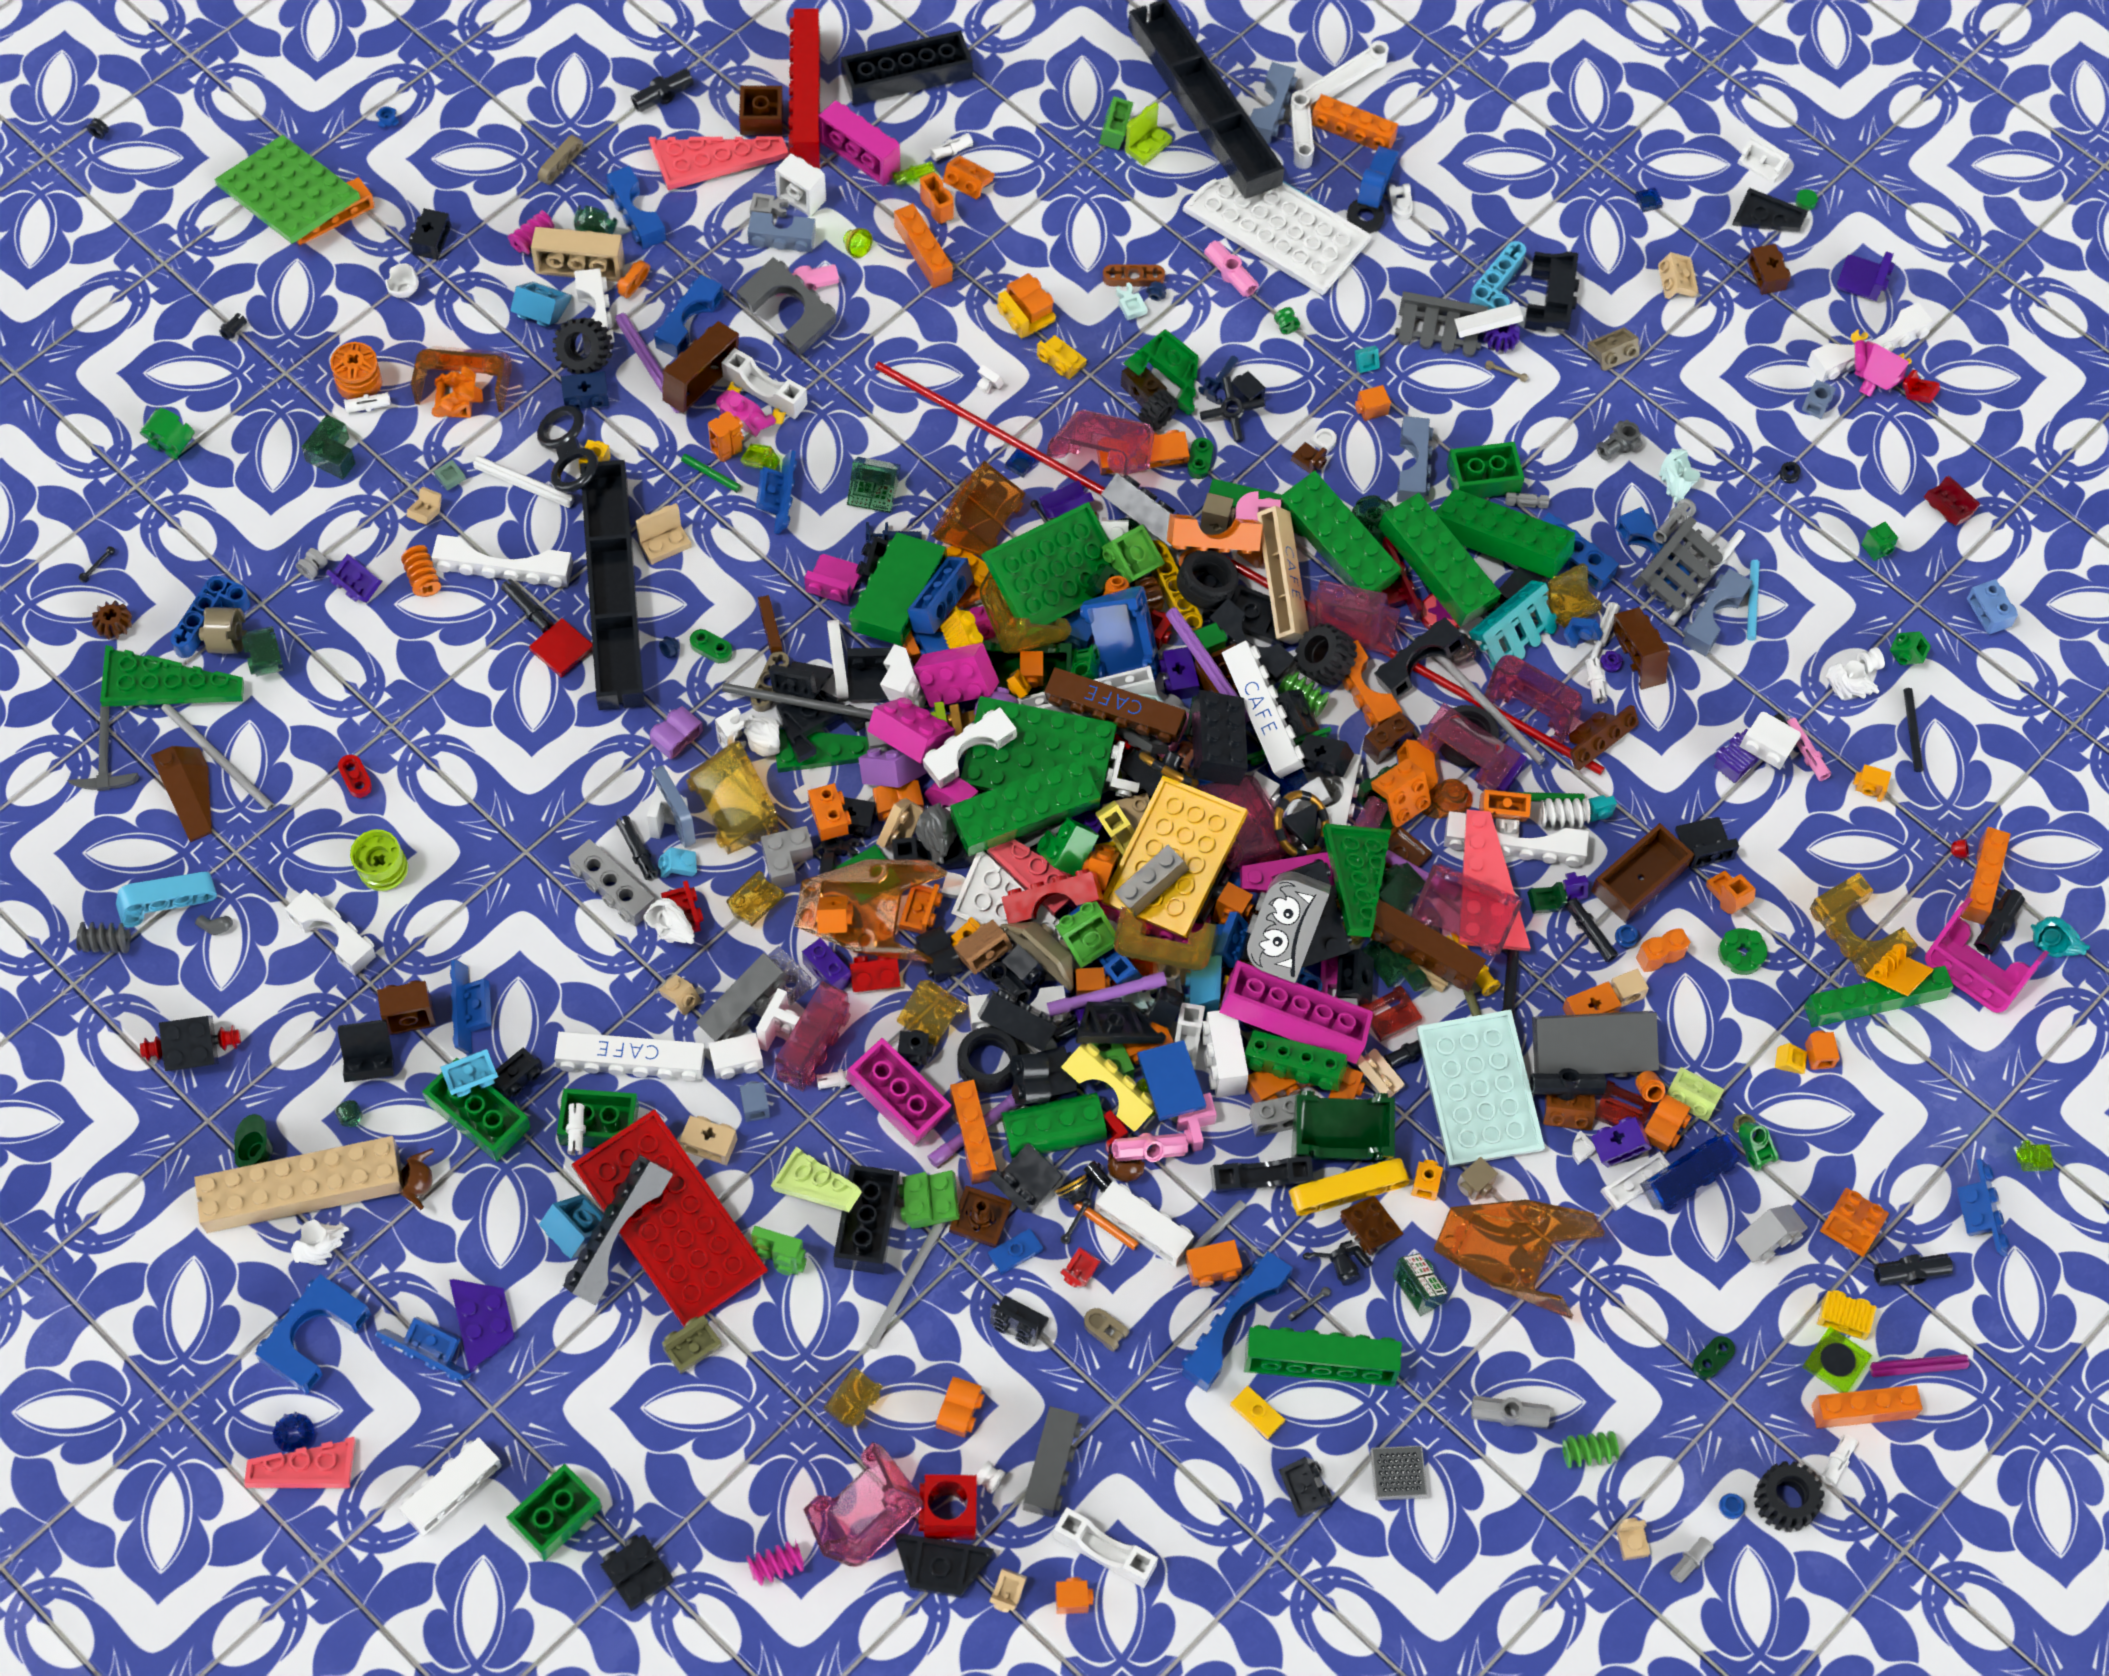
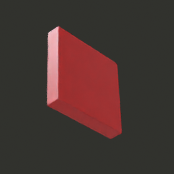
M561 618L529 646V650L562 678L593 651V645Z

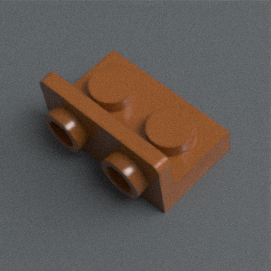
M1545 1095L1543 1124L1592 1130L1596 1113L1595 1095H1577L1575 1099L1569 1101L1562 1100L1556 1095Z

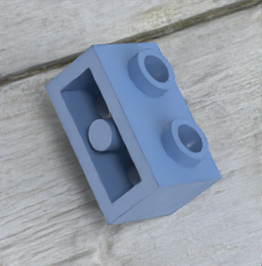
M1996 579L1972 587L1967 597V601L1988 635L2012 627L2018 616L2016 607L2010 603L2005 589L1999 585Z

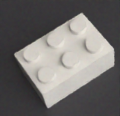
M1219 1011L1207 1012L1206 1021L1202 1022L1201 1040L1202 1045H1206L1207 1053H1205L1206 1067L1211 1069V1075H1209L1210 1089H1215L1216 1098L1245 1094L1248 1070L1239 1022L1235 1018L1219 1013Z

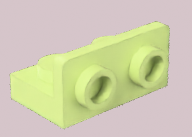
M1680 1067L1666 1094L1691 1107L1689 1113L1704 1121H1708L1724 1089Z

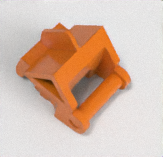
M462 367L461 374L455 371L447 375L442 373L435 379L436 396L432 415L438 418L445 415L448 417L471 418L472 402H483L482 390L475 386L476 373L467 367ZM448 386L453 388V392L445 396V388Z

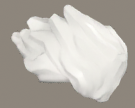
M1850 660L1844 667L1840 662L1831 666L1825 676L1841 700L1844 699L1845 695L1850 699L1852 695L1866 698V694L1871 695L1872 692L1879 693L1878 686L1868 677L1864 664L1856 660Z
M752 714L748 716V719L744 720V734L747 736L751 751L763 757L780 753L779 728H782V724L777 719L770 717L755 718Z
M661 898L651 904L644 914V919L651 928L656 929L661 939L668 943H674V941L694 943L693 938L695 937L692 925L687 920L682 908L675 901L669 898Z
M316 1220L305 1222L301 1226V1239L296 1240L291 1249L295 1263L327 1264L325 1259L328 1257L332 1258L330 1252L342 1245L343 1242L340 1239L344 1237V1232L349 1231V1228L344 1227L342 1223L327 1225Z

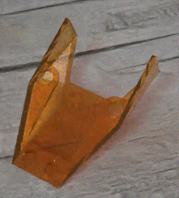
M866 859L802 880L794 926L855 953L933 963V958L921 951L897 943L895 941V933L902 893L906 889L947 876V871L930 860ZM848 896V903H853L852 924H848L847 932L818 933L817 907L819 897Z
M1527 1199L1456 1206L1450 1208L1433 1250L1497 1290L1572 1319L1573 1314L1562 1296L1535 1290V1285L1553 1243L1604 1237L1605 1231L1595 1213Z

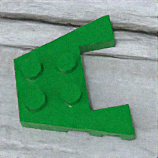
M1164 329L1124 361L1123 364L1139 376L1144 372L1149 362L1155 369L1159 370L1171 382H1174L1181 388L1176 398L1179 402L1177 406L1189 416L1195 410L1193 398L1196 396L1194 380L1197 379L1198 355L1168 330Z

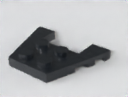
M820 690L814 700L844 705L838 701L837 697L823 690ZM785 703L776 706L778 717L798 763L816 754V747L806 738L807 736L840 718L855 732L865 728V722L870 721V719Z

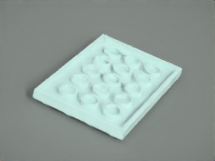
M1511 1010L1417 1026L1416 1032L1448 1168L1472 1164L1480 1156L1485 1161L1543 1151L1545 1149Z

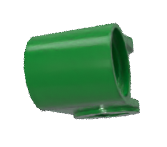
M1093 644L1089 648L1084 649L1073 648L1071 652V673L1092 680L1098 679L1100 652L1097 645Z
M1753 1122L1743 1123L1739 1128L1738 1135L1750 1167L1754 1171H1759L1761 1166L1769 1162L1778 1161L1779 1156L1768 1129ZM1754 1131H1756V1134L1752 1139V1134Z

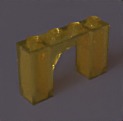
M1857 873L1815 898L1810 910L1813 918L1823 925L1828 937L1838 944L1842 954L1854 964L1856 972L1868 982L1871 979L1867 978L1866 974L1888 951L1892 950L1895 944L1903 943L1907 947L1906 957H1910L1914 953L1918 944L1904 927L1877 941L1861 939L1850 930L1846 914L1867 902L1874 891L1863 876Z

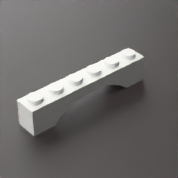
M1918 302L1901 310L1894 325L1885 334L1870 342L1876 343L1892 352L1900 346H1907L1917 338L1922 339L1926 337L1930 332L1933 320ZM1828 343L1811 352L1807 365L1821 382L1829 379L1834 380L1840 374L1846 371L1851 372L1855 369L1854 345Z
M437 535L432 554L434 568L441 572L451 571L463 575L473 574L485 578H502L507 581L512 579L513 581H524L534 585L538 583L546 584L556 588L568 587L573 568L572 554L570 552L547 550L528 558L514 560L499 559L477 552L460 537Z
M1449 811L1445 828L1444 847H1450L1453 850L1464 849L1466 813ZM1564 828L1557 833L1538 838H1517L1497 832L1504 857L1514 856L1522 860H1541L1548 864L1562 863L1570 867L1583 866L1587 857L1589 831Z

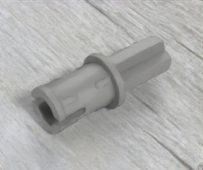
M1700 1537L1688 1552L1685 1551L1682 1554L1683 1558L1670 1571L1672 1578L1679 1583L1683 1582L1694 1568L1700 1567L1702 1559L1713 1549L1712 1543L1705 1537Z

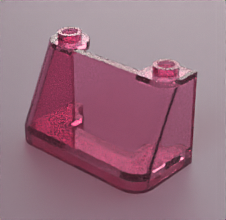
M1079 410L1068 419L1049 441L1046 456L1060 459L1066 457L1068 453L1079 454L1081 447H1087L1108 452L1109 468L1116 473L1127 475L1149 469L1154 431L1146 423L1089 410Z
M1504 655L1497 662L1484 694L1492 704L1497 699H1505L1504 701L1509 703L1514 696L1551 717L1548 726L1554 728L1555 733L1552 739L1561 744L1564 743L1568 734L1578 724L1582 713V696L1578 691L1513 655Z
M1244 775L1240 786L1213 782L1196 787L1198 790L1248 810L1246 819L1225 860L1230 871L1240 872L1242 866L1280 860L1287 854L1277 841L1274 832L1275 810L1255 777ZM1282 824L1287 841L1291 844V838Z
M1435 862L1411 917L1426 926L1435 925L1475 942L1482 947L1481 952L1494 957L1495 953L1500 955L1524 900L1481 880Z
M872 1442L861 1454L862 1463L867 1468L835 1498L823 1495L817 1496L803 1509L822 1555L850 1567L860 1566L865 1563L916 1515L923 1506L918 1491L886 1449L875 1442Z

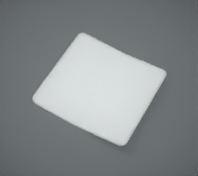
M808 783L793 791L801 804L808 801L807 790L812 789Z

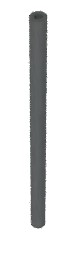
M723 683L722 692L865 719H871L873 710Z

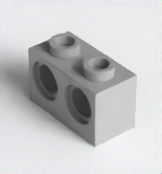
M1296 1095L1251 1104L1249 1116L1255 1137L1293 1129Z

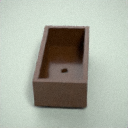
M717 321L712 327H708L699 339H695L686 351H682L675 361L664 368L662 373V401L682 413L687 411L723 377L722 362L734 348L738 350L739 333L720 321ZM711 366H717L718 368L712 369Z
M1659 823L1595 879L1591 892L1626 923L1690 866L1694 853ZM1638 876H1642L1644 879L1639 880Z

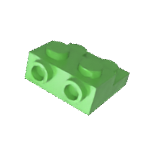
M1143 524L1102 546L1104 560L1111 563L1113 568L1126 578L1129 583L1165 564Z
M1097 901L1084 903L1081 905L1080 911L1072 916H1063L1059 924L1055 926L1081 968L1122 943Z
M952 1170L932 1175L922 1172L902 1177L903 1184H899L898 1189L901 1199H904L905 1207H901L900 1212L902 1220L912 1229L959 1219L956 1177Z
M754 1226L751 1234L754 1251L759 1257L764 1259L772 1257L774 1268L781 1274L791 1275L792 1273L798 1275L799 1272L803 1273L807 1258H804L806 1250L803 1249L801 1239Z

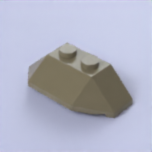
M1037 922L1001 924L1000 928L1015 944H1019L1044 970L1061 985H1064L1072 994L1075 990L1073 956L1069 952L1070 950L1064 940L1061 939L1058 942L1053 938L1052 934L1054 932L1044 923L1041 926Z

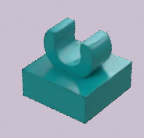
M1375 345L1355 350L1356 369L1359 373L1380 368L1379 352Z

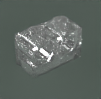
M778 946L767 955L789 976L786 984H797L792 988L786 987V985L782 988V990L787 992L788 1003L792 1005L812 988L811 977L781 947Z

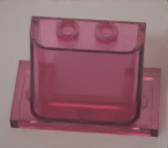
M1320 580L1317 591H1311L1306 615L1309 631L1310 627H1317L1319 623H1328L1349 634L1354 641L1358 640L1363 649L1390 654L1401 611L1400 609L1389 607L1388 597L1385 593Z
M1445 703L1442 704L1417 738L1418 743L1435 754L1446 743L1482 767L1475 777V781L1488 790H1496L1521 756L1520 753Z

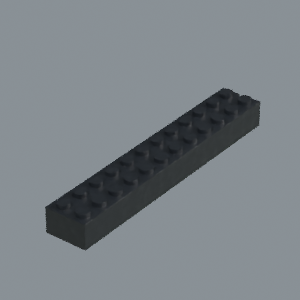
M1159 0L1150 3L1148 22V7L1146 5L1130 10L1129 31L1244 199L1282 186L1285 168L1169 1Z
M625 460L598 462L595 476L582 488L596 699L599 710L620 709V704H624V708L645 706L626 465ZM580 463L581 476L586 471L588 463Z

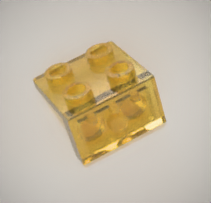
M921 980L898 1016L897 1022L910 1031L921 1030L929 1033V1042H933L934 1047L939 1043L954 1016L963 1014L968 1006L931 980Z

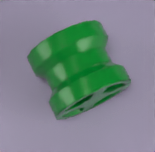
M1291 307L1283 308L1274 315V320L1276 324L1280 325L1279 330L1282 334H1290L1300 326V321L1295 317V312Z

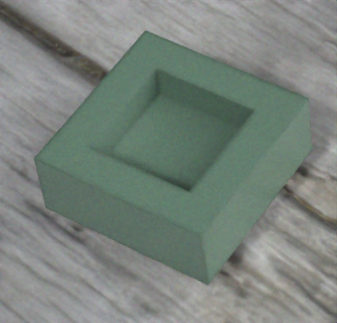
M453 460L434 470L435 477L447 491L466 480L465 474Z

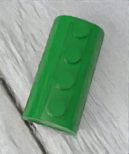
M1096 1092L1000 1113L1011 1160L1017 1156L1026 1144H1031L1041 1154H1047L1107 1140L1104 1116Z

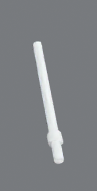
M1738 530L1720 552L1723 555L1722 562L1716 566L1710 565L1708 567L1711 572L1710 576L1704 581L1698 580L1696 582L1698 591L1694 595L1685 596L1686 605L1679 611H1673L1667 619L1668 624L1675 625L1679 618L1691 608L1690 604L1744 538L1745 532L1743 530Z

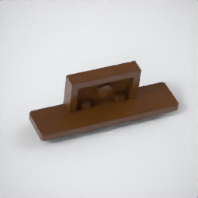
M1627 706L1616 716L1598 711L1568 734L1570 742L1578 744L1570 750L1574 769H1582L1639 724L1635 706Z

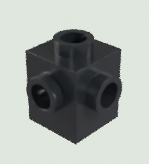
M912 1030L911 1032L900 1031L897 1052L913 1067L927 1065V1057H932L933 1042H929V1033L921 1030Z

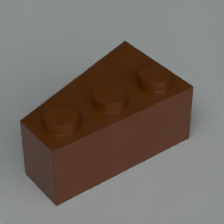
M1640 607L1614 614L1613 631L1623 653H1629L1633 664H1630L1632 672H1638L1640 677L1638 685L1640 689L1643 690L1666 683L1670 649L1668 644L1664 643L1660 638L1658 630L1654 629L1651 625L1648 615H1644Z

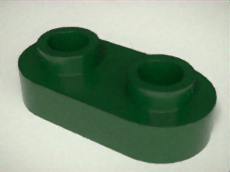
M1725 1336L1715 1337L1694 1359L1692 1363L1694 1375L1702 1380L1712 1379L1734 1355V1343ZM1718 1345H1724L1726 1351H1721ZM1702 1362H1708L1710 1368H1705Z

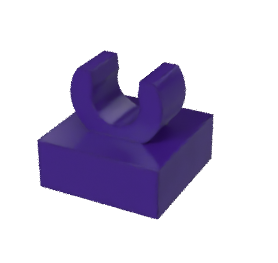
M1575 872L1565 874L1567 879L1563 880V887L1567 892V902L1576 897L1578 900L1588 898L1589 881L1586 875L1577 877Z

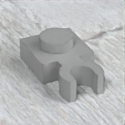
M753 193L750 215L751 211L776 213L780 217H787V209L781 208H788L789 201L787 199L775 201L774 195Z

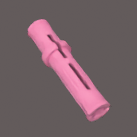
M1789 719L1787 723L1801 733L1796 746L1804 756L1805 764L1811 767L1819 781L1830 777L1832 773L1822 760L1821 752L1816 751L1808 736L1797 722V719Z

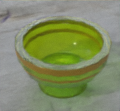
M864 228L847 231L843 237L847 253L853 258L865 256L873 243L871 232Z

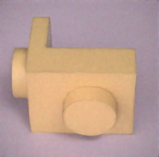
M422 487L419 491V499L407 509V517L427 525L440 513L442 495Z
M678 975L673 976L659 989L662 997L674 1003L683 1015H686L701 1002V998L693 985Z
M1002 1568L989 1602L995 1604L994 1608L1000 1611H1014L1018 1605L1027 1577Z

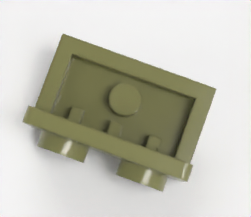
M705 1315L699 1318H692L686 1323V1327L679 1332H671L662 1342L665 1354L680 1375L723 1346L718 1336L708 1324Z

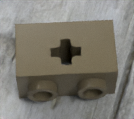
M1207 493L1201 516V531L1211 535L1226 531L1234 521L1236 508H1233L1234 499Z

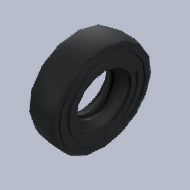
M1358 199L1353 201L1348 207L1347 221L1367 233L1378 231L1383 225L1385 218L1383 206L1380 204L1379 208L1376 209L1357 203ZM1364 210L1370 211L1374 218L1370 221H1364L1358 217V213Z

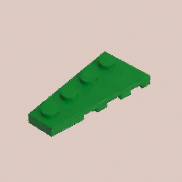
M779 729L780 753L775 754L778 773L859 763L858 757L866 754L869 748L867 737L815 732L806 738L816 747V754L798 763L784 729Z

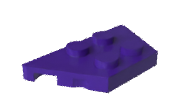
M450 1279V1287L469 1371L474 1372L478 1369L477 1366L485 1359L491 1358L498 1352L500 1347L506 1346L515 1338L505 1292L500 1287Z

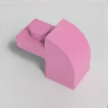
M1258 491L1247 493L1240 498L1236 505L1235 518L1258 520V512L1273 506L1281 508V500H1274L1272 498L1258 499Z
M1211 1092L1203 1094L1206 1102L1205 1109L1179 1115L1177 1118V1132L1184 1130L1187 1143L1191 1144L1193 1152L1200 1151L1203 1148L1204 1140L1200 1127L1215 1124L1217 1114Z

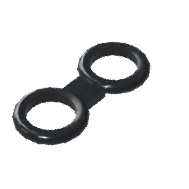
M572 405L553 409L543 418L537 430V440L541 446L550 450L556 449L559 459L553 466L551 483L556 490L563 493L582 489L592 480L598 468V457L594 451L588 448H580L576 437L584 425V416L579 408ZM566 415L574 416L573 425L564 436L557 439L547 438L548 429L555 420ZM578 458L588 459L587 469L582 476L572 482L564 483L561 481L562 471L571 461Z

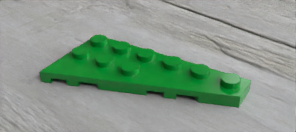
M105 646L100 696L102 707L243 701V677L218 671L214 673L203 671L201 667H186L180 662L150 655L144 657L134 654L133 651L125 650L123 652L114 650L112 646Z
M1325 823L1322 831L1347 935L1370 937L1374 928L1376 906L1380 895L1379 890L1382 884L1391 830Z

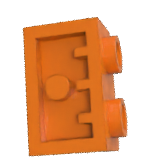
M959 155L947 163L942 181L972 198L978 199L980 198L982 188L993 181L995 174Z

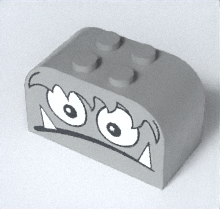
M1284 872L1271 881L1266 893L1261 892L1255 910L1259 911L1258 916L1252 915L1247 932L1251 933L1247 952L1250 961L1256 968L1296 983L1330 894V884L1297 872Z

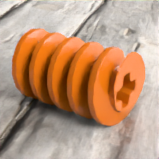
M424 545L413 546L407 549L401 556L412 591L420 597L434 595L441 589L436 570L433 568V562L430 560V554Z

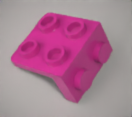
M826 554L820 555L813 572L807 570L804 577L805 592L848 605L858 582L859 574H856L858 564Z

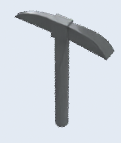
M100 706L98 775H96V778L67 780L76 787L105 791L111 788L130 786L139 779L138 773L112 777L108 775L109 706Z

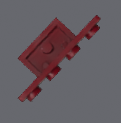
M1385 537L1382 547L1401 567L1399 579L1382 591L1379 596L1385 609L1407 603L1414 621L1420 619L1421 611H1423L1422 601L1414 593V584L1406 576V567L1403 561L1400 562L1397 549Z

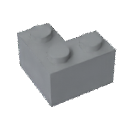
M807 826L761 836L762 851L773 890L796 885L793 864L813 859V848Z
M1789 1204L1769 1209L1740 1233L1735 1240L1752 1262L1760 1260L1766 1262L1775 1255L1774 1250L1779 1246L1782 1248L1789 1243L1793 1245L1803 1238L1802 1233L1808 1227Z

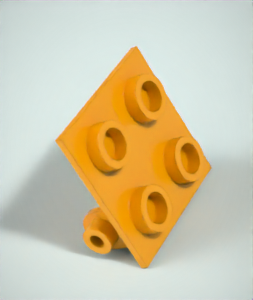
M1903 943L1895 944L1892 950L1888 951L1866 974V977L1909 996L1933 971V968L1906 957L1907 947Z

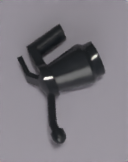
M1352 1240L1341 1243L1338 1249L1332 1253L1306 1252L1303 1254L1304 1260H1309L1311 1257H1328L1333 1262L1337 1279L1341 1281L1343 1286L1353 1284L1361 1277L1359 1268L1349 1256L1354 1255L1364 1268H1369L1373 1265L1359 1245L1350 1247L1353 1243Z

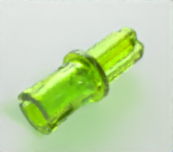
M931 161L915 167L911 165L908 169L892 173L896 186L913 180L917 182L918 178L932 172L935 173V166Z

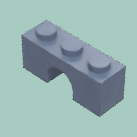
M751 211L747 231L748 245L770 247L779 250L812 252L816 234L815 219L794 216L791 226L779 229L773 224V214Z

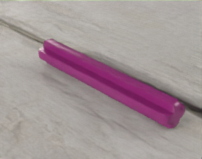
M1966 1354L1872 1362L1870 1373L1873 1377L1967 1369L1969 1358Z

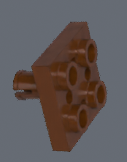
M966 1185L958 1205L959 1219L952 1221L949 1233L996 1248L1013 1202ZM990 1219H991L992 1222H994V1220H996V1223L991 1224L989 1221H990ZM978 1226H979V1227H980V1230H979V1231H975V1230L973 1229L974 1227H975V1229H978Z

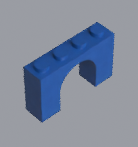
M319 1274L316 1279H312L307 1284L305 1293L300 1299L297 1298L292 1302L287 1315L275 1323L273 1332L267 1339L264 1338L258 1344L255 1355L260 1363L307 1395L323 1373L318 1365L295 1350L294 1338L299 1327L309 1319L328 1317L356 1334L370 1317V1310L367 1305Z

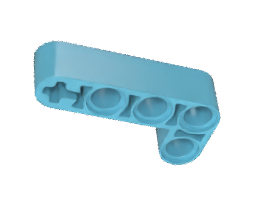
M1513 241L1507 245L1474 285L1470 297L1471 304L1487 306L1488 310L1510 304L1509 298L1502 294L1501 291L1523 265L1526 247L1523 243Z
M198 872L127 884L118 890L116 907L121 923L124 924V927L130 928L141 924L145 913L207 903L217 897L211 874L209 872Z

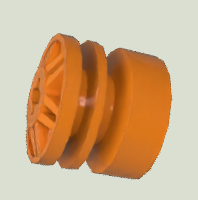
M350 342L338 347L334 351L330 364L337 390L342 397L354 399L364 397V394L371 396L379 392L382 386V376L376 353L370 346L365 343Z

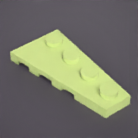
M798 1147L794 1149L771 1184L775 1192L850 1212L862 1193L858 1186L841 1175L835 1174L829 1167L818 1163L815 1158L806 1155Z

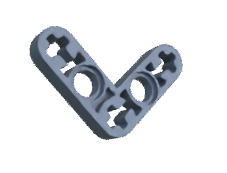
M663 765L651 770L658 788L673 812L675 829L684 848L695 844L692 816Z

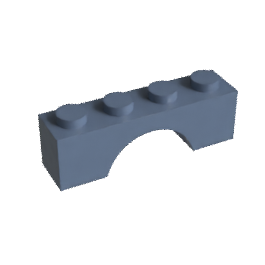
M1275 62L1271 63L1264 91L1272 96L1274 101L1266 107L1254 108L1250 116L1251 121L1268 144L1271 143L1272 137H1276L1280 127L1278 122L1284 119L1286 112L1284 107L1289 105L1292 97L1290 91L1291 89L1295 90L1298 78L1295 77L1296 68Z
M1403 416L1400 447L1409 451L1415 458L1416 463L1411 468L1400 471L1396 502L1402 503L1417 493H1420L1423 498L1429 496L1430 483H1426V478H1430L1431 464H1427V461L1431 459L1432 446H1428V443L1432 441L1433 428L1429 427V418Z
M1730 568L1725 575L1720 574L1714 584L1716 586L1715 590H1709L1704 599L1705 605L1703 607L1699 606L1694 613L1693 618L1695 620L1693 623L1688 622L1682 632L1685 635L1682 644L1706 657L1717 641L1721 631L1714 620L1713 613L1727 607L1738 609L1748 594L1753 581Z

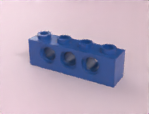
M1550 512L1542 519L1545 522L1575 532L1574 550L1578 552L1574 551L1565 563L1564 567L1597 592H1600L1616 576L1619 563L1612 556L1606 555L1594 543L1587 541L1578 531L1568 527L1559 517L1552 515Z
M948 556L907 611L915 633L935 634L972 584L974 578L968 558Z

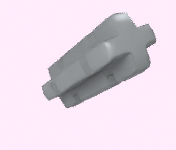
M1508 492L1505 497V503L1509 506L1518 504V506L1536 508V505H1538L1539 508H1548L1549 496L1540 495V497H1537V494L1525 493L1516 495V493Z

